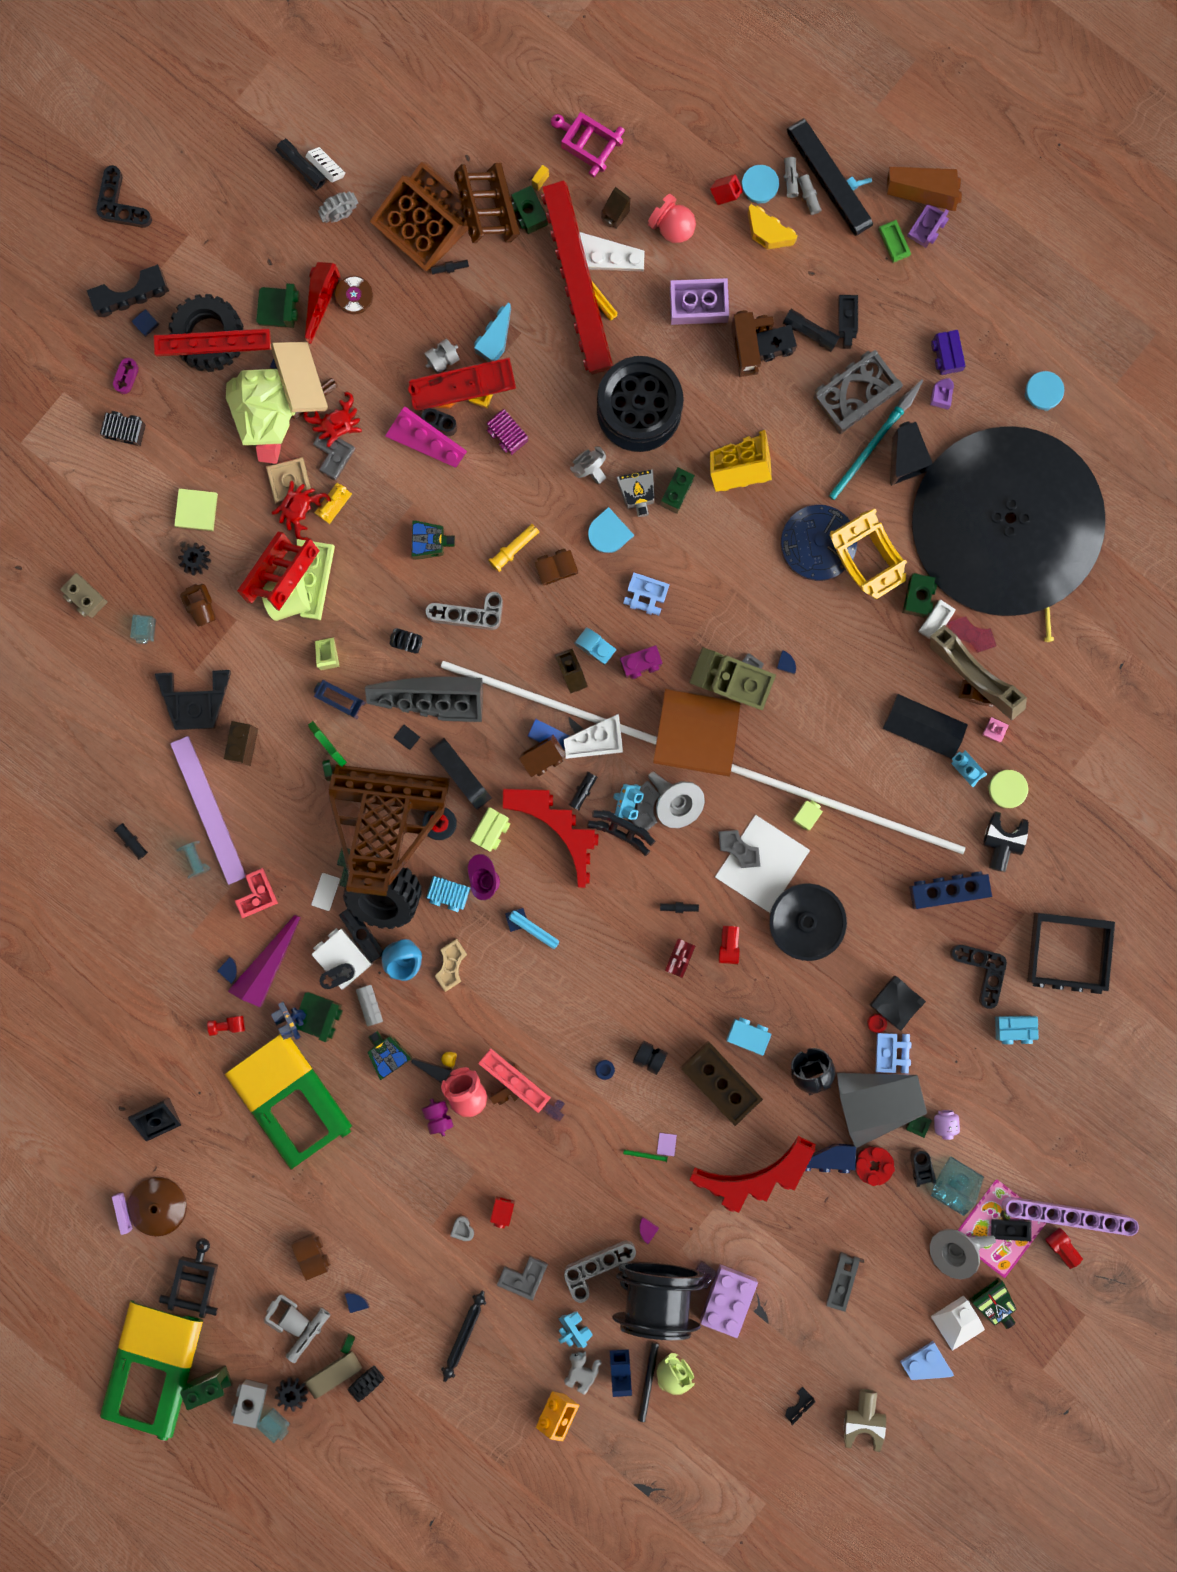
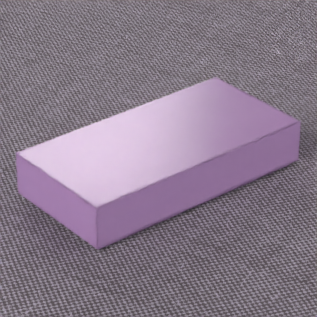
M122 1192L112 1196L121 1235L127 1234L132 1230L125 1196Z

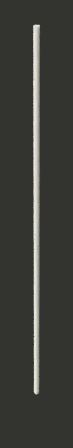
M443 661L441 664V668L465 677L482 678L485 684L588 721L600 723L606 720L603 717L452 663ZM620 724L622 733L656 745V736ZM732 764L731 772L957 853L963 854L965 851V847Z

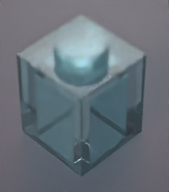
M133 615L130 638L136 640L138 644H147L148 641L154 642L156 619L152 616Z
M272 1408L259 1422L257 1428L269 1440L275 1443L277 1439L281 1441L288 1434L287 1428L290 1423Z

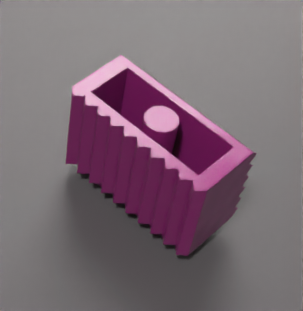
M502 409L486 423L488 427L487 433L493 439L496 437L500 441L498 445L505 453L509 452L513 455L529 441L528 436L505 409Z

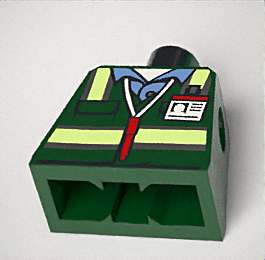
M999 1277L969 1298L971 1303L994 1325L1002 1322L1006 1329L1015 1325L1016 1322L1011 1314L1017 1309L1004 1282Z

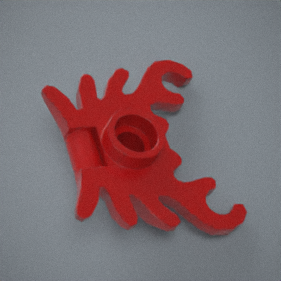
M344 392V395L349 398L347 402L339 400V404L343 409H336L334 412L325 414L323 419L320 418L318 411L314 412L315 415L312 418L308 417L309 412L303 413L306 422L321 426H314L312 430L324 432L318 437L319 439L329 438L326 444L327 447H330L343 434L362 432L361 428L353 427L360 422V418L353 419L357 413V408H353L352 412L349 413L354 402L353 395L349 392Z
M290 481L287 495L280 506L271 513L275 515L282 511L279 523L282 524L286 517L287 530L291 531L292 522L296 538L307 540L308 537H301L300 532L307 530L308 527L299 523L300 520L306 519L307 511L311 510V502L321 507V498H326L327 503L331 501V498L326 493L308 496V494L315 491L313 488L301 493L305 487L304 484H301L294 491V482Z

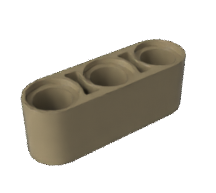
M350 1351L309 1377L304 1383L314 1399H317L356 1374L363 1367L353 1351Z

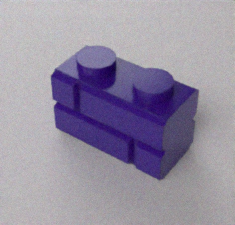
M958 330L937 333L931 341L932 351L936 352L937 359H935L936 370H940V375L963 371L966 366Z

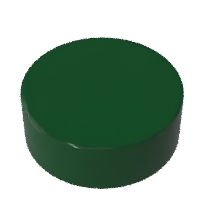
M350 1333L346 1335L340 1352L344 1354L349 1353L355 1340L354 1335Z

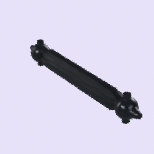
M483 1290L472 1297L474 1304L467 1313L447 1360V1367H442L441 1369L443 1371V1382L455 1377L453 1369L458 1366L481 1312V1306L487 1303L484 1297L485 1291Z

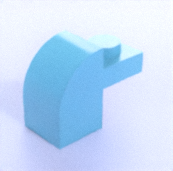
M587 627L574 642L586 654L592 655L604 665L616 651L600 635Z

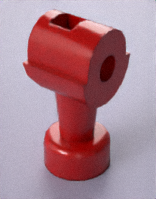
M243 1016L229 1017L227 1021L217 1023L216 1020L208 1021L207 1029L209 1036L217 1035L218 1031H230L232 1033L245 1031Z

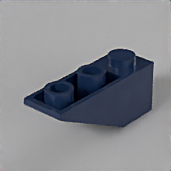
M834 1143L812 1155L805 1171H811V1168H818L819 1172H830L831 1169H838L839 1173H850V1170H855L856 1146L854 1144Z

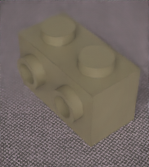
M77 573L60 589L64 593L63 597L70 604L74 602L78 606L76 610L84 617L88 615L93 618L108 603L101 594Z

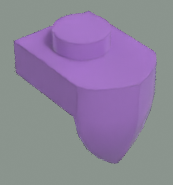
M950 378L942 379L934 385L930 405L947 410L950 408L954 383Z

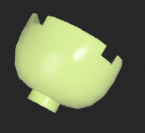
M671 1353L657 1367L658 1385L662 1390L670 1394L680 1395L694 1386L695 1383H692L694 1375L684 1359H681L680 1362L676 1358L678 1355Z

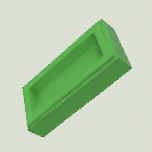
M897 220L878 228L893 263L911 255Z

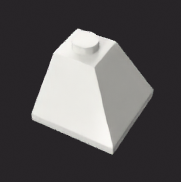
M964 1296L931 1316L952 1351L985 1330L979 1317Z

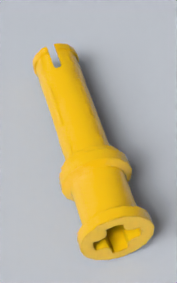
M532 523L507 547H501L500 552L496 556L488 559L497 572H500L501 568L507 562H511L514 555L540 533L537 528H534L535 526Z

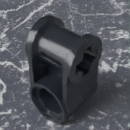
M922 1148L913 1149L910 1159L916 1187L931 1182L936 1184L930 1155ZM918 1154L925 1155V1158L922 1162L916 1161V1157Z

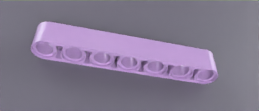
M1007 1197L1001 1204L1003 1211L1014 1218L1133 1236L1139 1230V1224L1135 1219L1122 1214L1015 1197ZM1015 1202L1016 1209L1012 1212H1009V1205ZM1035 1206V1212L1028 1215V1208ZM1054 1209V1215L1048 1218V1210ZM1069 1212H1073L1072 1220L1067 1221L1066 1215ZM1088 1215H1092V1216H1093L1092 1222L1089 1223V1224H1086V1222H1085L1086 1217H1087ZM1111 1218V1225L1105 1227V1220ZM1127 1221H1130V1228L1125 1230L1124 1224Z

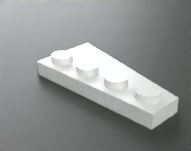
M580 232L589 269L644 272V250Z

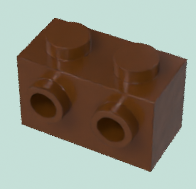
M553 734L522 752L519 760L530 777L536 774L541 776L547 771L548 767L552 765L556 767L561 764L566 753Z

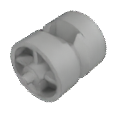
M445 339L437 344L436 349L431 348L425 352L424 355L428 360V364L425 365L426 368L431 367L439 374L446 369L447 364L453 365L459 361L460 358L456 353V349L459 348L458 345L453 346Z

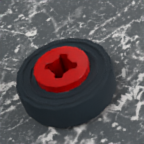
M445 807L443 815L428 833L430 838L445 840L455 832L457 820L450 809ZM427 811L422 819V826H426L436 812Z

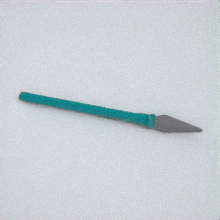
M923 379L899 400L898 405L894 407L887 421L830 493L829 497L832 500L837 498L891 426L911 406L923 383Z

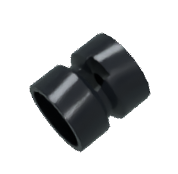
M643 1040L632 1063L640 1067L646 1066L649 1072L657 1075L668 1053L660 1048L654 1049L652 1044Z

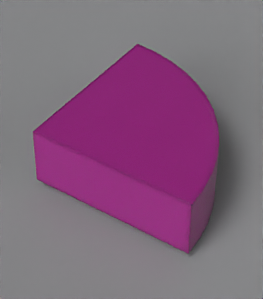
M642 1217L640 1221V1234L642 1239L649 1244L659 1227Z

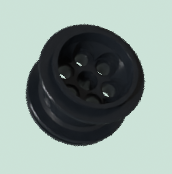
M648 356L625 358L613 365L602 378L597 392V419L605 436L616 446L632 452H646L665 444L674 435L681 420L684 397L679 379L665 363ZM628 384H632L635 386V390L628 391L625 387ZM649 384L654 386L655 389L647 391L644 387ZM618 400H623L626 405L618 407L615 403ZM635 400H644L645 404L641 406L639 403L636 404ZM661 401L664 406L657 408L654 406V402ZM633 417L635 422L628 424L625 422V418ZM646 417H651L654 419V422L652 424H646L644 422V419Z
M627 1262L619 1265L621 1272L616 1275V1278L628 1284L626 1311L615 1313L612 1319L616 1323L621 1324L620 1330L622 1332L648 1339L685 1340L691 1337V1332L698 1331L701 1328L698 1322L689 1319L691 1291L700 1290L705 1287V1284L700 1281L704 1278L702 1272L687 1267L662 1263Z

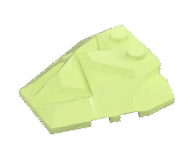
M242 370L238 377L232 378L226 384V401L230 407L242 444H281L290 426L289 420L291 416L295 415V412H290L278 370Z

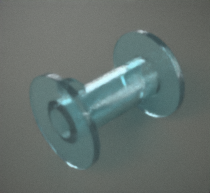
M200 841L189 843L176 850L177 852L184 851L193 874L187 876L188 879L211 870V867L207 864L201 863L195 846L200 844Z

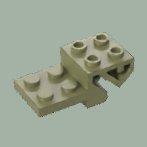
M702 647L689 683L763 711L776 674Z

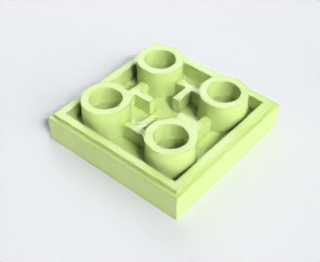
M179 489L174 526L214 531L218 494L216 492Z

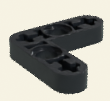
M110 165L106 167L96 207L98 216L107 222L141 228L148 227L152 222V217L147 209L117 204L122 183V173L117 166ZM115 172L117 176H114L112 180L109 174ZM113 189L114 195L110 198L105 197V191ZM108 208L110 212H106V215H104L102 210L104 211ZM123 210L129 211V216L126 219L119 217L120 212ZM144 214L147 219H143V222H141L138 217H142Z
M955 945L950 951L951 958L954 961L986 969L979 1002L984 1008H995L999 1001L1007 966L1006 958L998 953L964 945ZM962 948V952L969 953V950H972L969 955V962L967 961L968 957L960 956V959H958L955 951H959ZM977 952L982 953L984 957L983 961L979 964L973 959L974 954ZM988 954H990L989 959L997 960V957H999V961L1002 964L996 968L994 963L988 962V966H986ZM990 976H996L998 979V984L994 987L988 984ZM986 988L996 990V993L991 992L993 1003H989V1005L984 1001V998L988 997L990 993L986 991Z

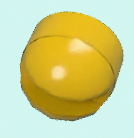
M444 1053L441 1057L443 1065L453 1068L456 1063L457 1053Z

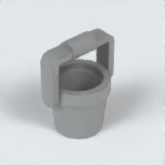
M279 1295L266 1310L267 1314L264 1318V1323L279 1333L285 1330L299 1337L309 1320L296 1310L297 1304L285 1296ZM281 1300L289 1307L278 1324H275L269 1318L274 1314Z

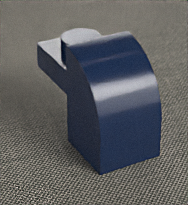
M629 1349L609 1350L613 1397L632 1396Z

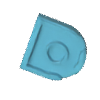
M609 507L591 523L588 531L589 541L593 548L603 553L616 552L634 537V534Z

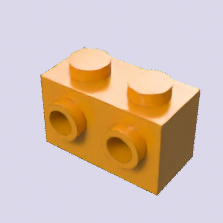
M552 1391L535 1428L549 1439L563 1441L579 1404L566 1394Z

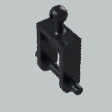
M201 1238L196 1242V1259L184 1256L179 1259L170 1297L161 1295L159 1298V1303L167 1304L168 1310L173 1311L176 1306L197 1311L200 1318H205L206 1314L217 1315L218 1308L209 1306L218 1264L203 1261L205 1252L210 1248V1243L207 1239ZM185 1266L205 1270L209 1271L208 1277L184 1272ZM182 1280L206 1285L202 1304L177 1299Z

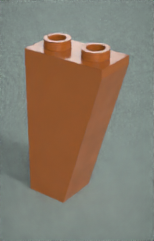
M889 167L887 195L956 211L957 204L961 203L962 191H959L961 177H958L957 169Z

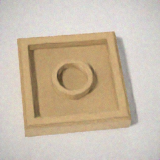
M303 457L266 466L275 504L282 503L289 490L290 481L294 482V491L301 484L305 485L301 493L311 489Z

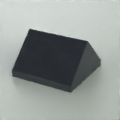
M170 1098L128 1117V1120L146 1142L181 1126Z

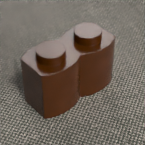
M561 549L556 551L554 556L548 557V555L537 558L538 561L535 562V567L542 586L578 574L571 550Z
M315 1233L292 1242L291 1246L306 1281L328 1272V1266L331 1264L327 1254L324 1255L321 1250L323 1243L319 1236L316 1237Z

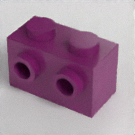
M656 645L620 658L625 677H630L631 679L642 676L641 673L649 671V673L660 670L659 667L663 664Z

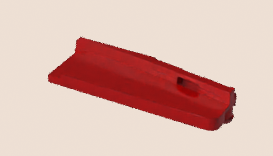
M510 357L412 379L409 381L408 392L412 398V406L417 411L516 389Z

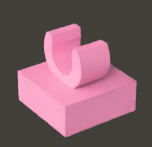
M991 717L982 735L1001 743L1009 725Z

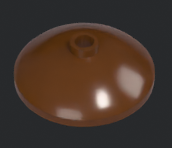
M162 1177L150 1178L140 1183L133 1190L128 1202V1213L133 1225L140 1232L155 1237L164 1236L176 1230L183 1222L187 1211L186 1197L182 1189L175 1182ZM152 1206L157 1207V1212L152 1211Z

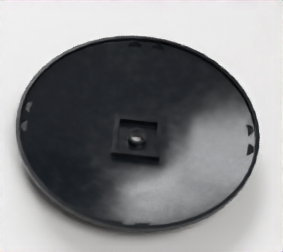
M1004 426L989 428L968 435L951 445L934 461L925 474L917 491L913 506L912 532L914 544L927 574L930 577H934V583L954 601L974 611L989 615H1027L1046 609L1063 600L1090 573L1099 556L1104 540V500L1097 480L1088 465L1072 448L1061 440L1044 432L1025 427ZM1013 514L1016 518L1015 522L1007 523L1005 515Z

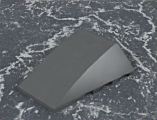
M837 1072L840 1099L849 1134L856 1148L927 1114L918 1075Z

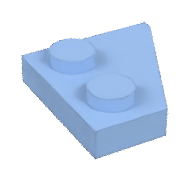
M933 1341L900 1361L911 1380L954 1376Z

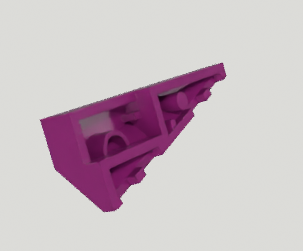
M294 915L231 986L228 991L229 993L243 1001L262 1007L301 919L300 916Z

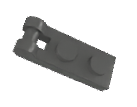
M840 1252L826 1301L827 1307L846 1311L860 1262L859 1257L853 1256L852 1258ZM845 1264L851 1265L850 1271L843 1269Z

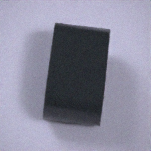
M427 408L422 412L421 417L425 421L429 415L436 417L433 422L427 423L445 436H453L457 432L456 420L451 415L433 408ZM446 422L453 423L451 429L443 428Z

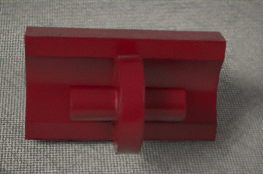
M677 939L665 971L683 978L696 946Z

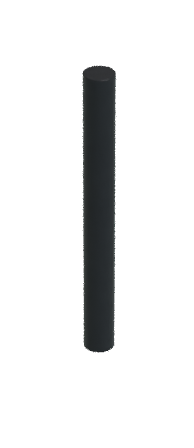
M657 1342L651 1343L638 1421L640 1422L646 1421L659 1343Z

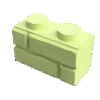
M488 807L470 841L490 852L492 849L496 850L501 842L498 838L502 832H507L511 824L508 822L509 818Z

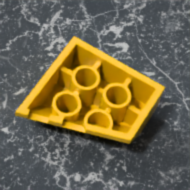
M765 430L760 431V435L752 439L748 436L743 438V442L737 445L731 443L710 452V474L716 492L772 480L771 458Z

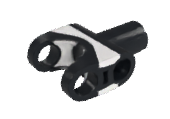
M995 811L986 828L983 845L994 848L989 868L1006 872L1010 853L1020 856L1023 854L1028 836L1029 822L1022 818L1019 827L1013 833H1007L1001 826V813Z

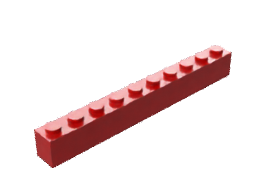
M563 180L543 186L544 193L541 194L543 204L547 205L548 212H546L548 223H552L553 230L550 232L553 242L557 243L558 249H555L557 259L561 260L562 263L560 272L562 278L566 279L565 292L567 297L571 298L572 304H569L572 316L575 315L576 318L574 328L576 333L580 334L581 341L578 343L581 352L585 354L586 359L583 360L586 371L589 370L594 375L609 370L613 363L568 185Z

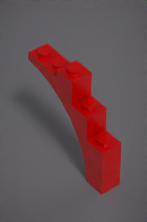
M503 789V809L532 815L545 822L557 832L573 857L577 871L578 888H586V884H590V872H586V865H590V853H587V849L594 850V846H598L599 834H595V830L572 829V826H576V814H572V810L549 809V806H553V795H550V790Z
M797 1136L792 1146L781 1158L763 1169L742 1175H720L694 1167L690 1181L699 1188L704 1187L710 1190L715 1196H722V1205L731 1212L736 1211L739 1213L748 1194H751L756 1200L767 1202L776 1183H779L784 1189L795 1191L815 1152L816 1144Z

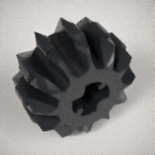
M194 543L192 548L190 544H187L188 550L181 549L184 555L178 556V559L182 560L179 566L185 567V573L191 571V575L195 576L197 571L199 574H203V567L206 570L209 569L206 563H211L212 560L207 558L210 552L205 551L206 547L204 545L199 547L198 543ZM193 556H196V557H197V558H196V561H197V562H195V563L193 562V560H194V559H193Z
M396 628L391 633L389 644L391 647L416 654L419 653L422 647L423 637Z
M288 1377L287 1382L282 1380L280 1386H277L275 1389L278 1393L275 1395V1399L280 1400L277 1405L280 1407L284 1404V1411H287L290 1407L291 1411L295 1412L296 1407L301 1409L303 1407L302 1402H306L308 1399L305 1396L308 1394V1389H302L305 1383L298 1384L299 1378H296L293 1382L292 1378ZM290 1391L294 1392L293 1398L289 1397Z

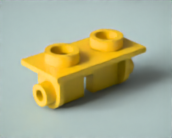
M336 483L328 494L331 501L327 503L325 498L321 503L322 506L318 507L314 513L330 524L352 493L346 490L347 488L343 485Z

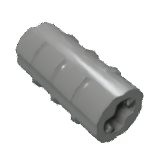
M372 985L356 989L367 1027L383 1022Z

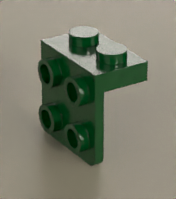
M287 283L286 289L261 287L259 289L256 318L258 325L294 328L295 321L298 318L296 303L299 302L300 296L295 284Z
M310 992L305 993L299 1010H303L306 1017L303 1020L304 1024L302 1026H299L298 1023L295 1024L297 1030L319 1037L318 1040L323 1042L333 1039L336 1031L334 1025L336 1020H340L343 1012L341 1010L342 1004Z

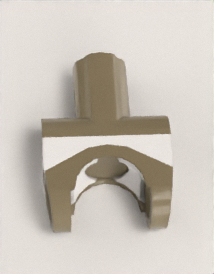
M860 1389L858 1411L846 1410L844 1418L845 1448L852 1447V1442H854L858 1434L868 1433L872 1436L873 1450L875 1452L881 1451L886 1431V1414L875 1413L876 1391Z

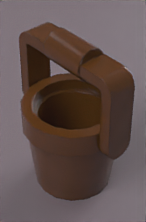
M194 584L180 594L186 611L191 614L198 627L216 620L211 605L212 599L205 584ZM200 589L204 599L191 604L187 595H191Z

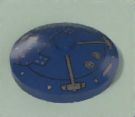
M827 505L807 506L792 515L781 535V551L789 568L802 578L812 581L830 580L843 573L846 568L839 558L831 540L830 532L850 522L849 518L838 509ZM857 542L847 547L852 560L856 554Z

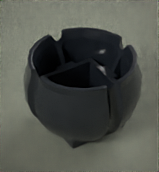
M809 1048L807 1053L801 1051L793 1058L791 1076L795 1085L810 1096L831 1088L835 1078V1066L825 1051ZM822 1073V1075L819 1076L818 1078L808 1079V1078H810V1077H813V1076H816V1075Z

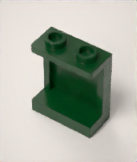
M223 1366L190 1380L180 1391L186 1409L191 1410L224 1395L223 1389L232 1386L233 1383L226 1366Z

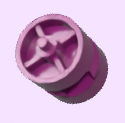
M432 1098L428 1106L421 1108L424 1118L429 1120L427 1128L430 1135L441 1133L443 1137L447 1129L454 1127L451 1117L446 1115L448 1107L445 1100L434 1102Z

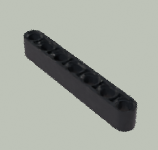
M802 118L787 128L789 138L851 232L858 236L872 227L871 217L809 123Z

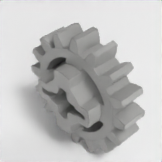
M349 191L328 197L323 203L324 205L320 206V210H318L322 222H338L340 219L350 216L353 212L352 209L357 208L356 205L358 204L354 193Z

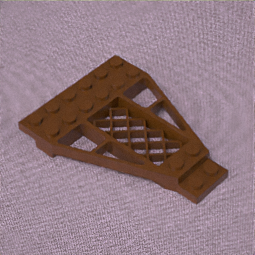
M336 764L329 785V801L349 873L346 891L387 896L388 886L443 815L450 778L345 765L341 767ZM335 800L360 802L358 817L338 816ZM370 804H377L379 806L373 808ZM390 806L399 807V808H397L396 810L393 811V810L390 808ZM385 809L388 814L381 817L378 813ZM410 809L436 812L426 826L407 824ZM402 813V818L400 819L397 815ZM374 816L377 820L370 824L367 819ZM393 818L396 823L389 826L386 822ZM341 824L356 826L350 854H348ZM382 825L385 829L378 833L375 828ZM399 828V833L397 834L394 830ZM370 831L373 836L366 839L364 834ZM390 833L393 838L386 841L383 837ZM404 834H419L399 860ZM379 840L381 845L375 848L372 843ZM396 843V847L394 850L391 846ZM367 846L370 851L363 855L360 850ZM387 849L390 854L383 857L380 852Z

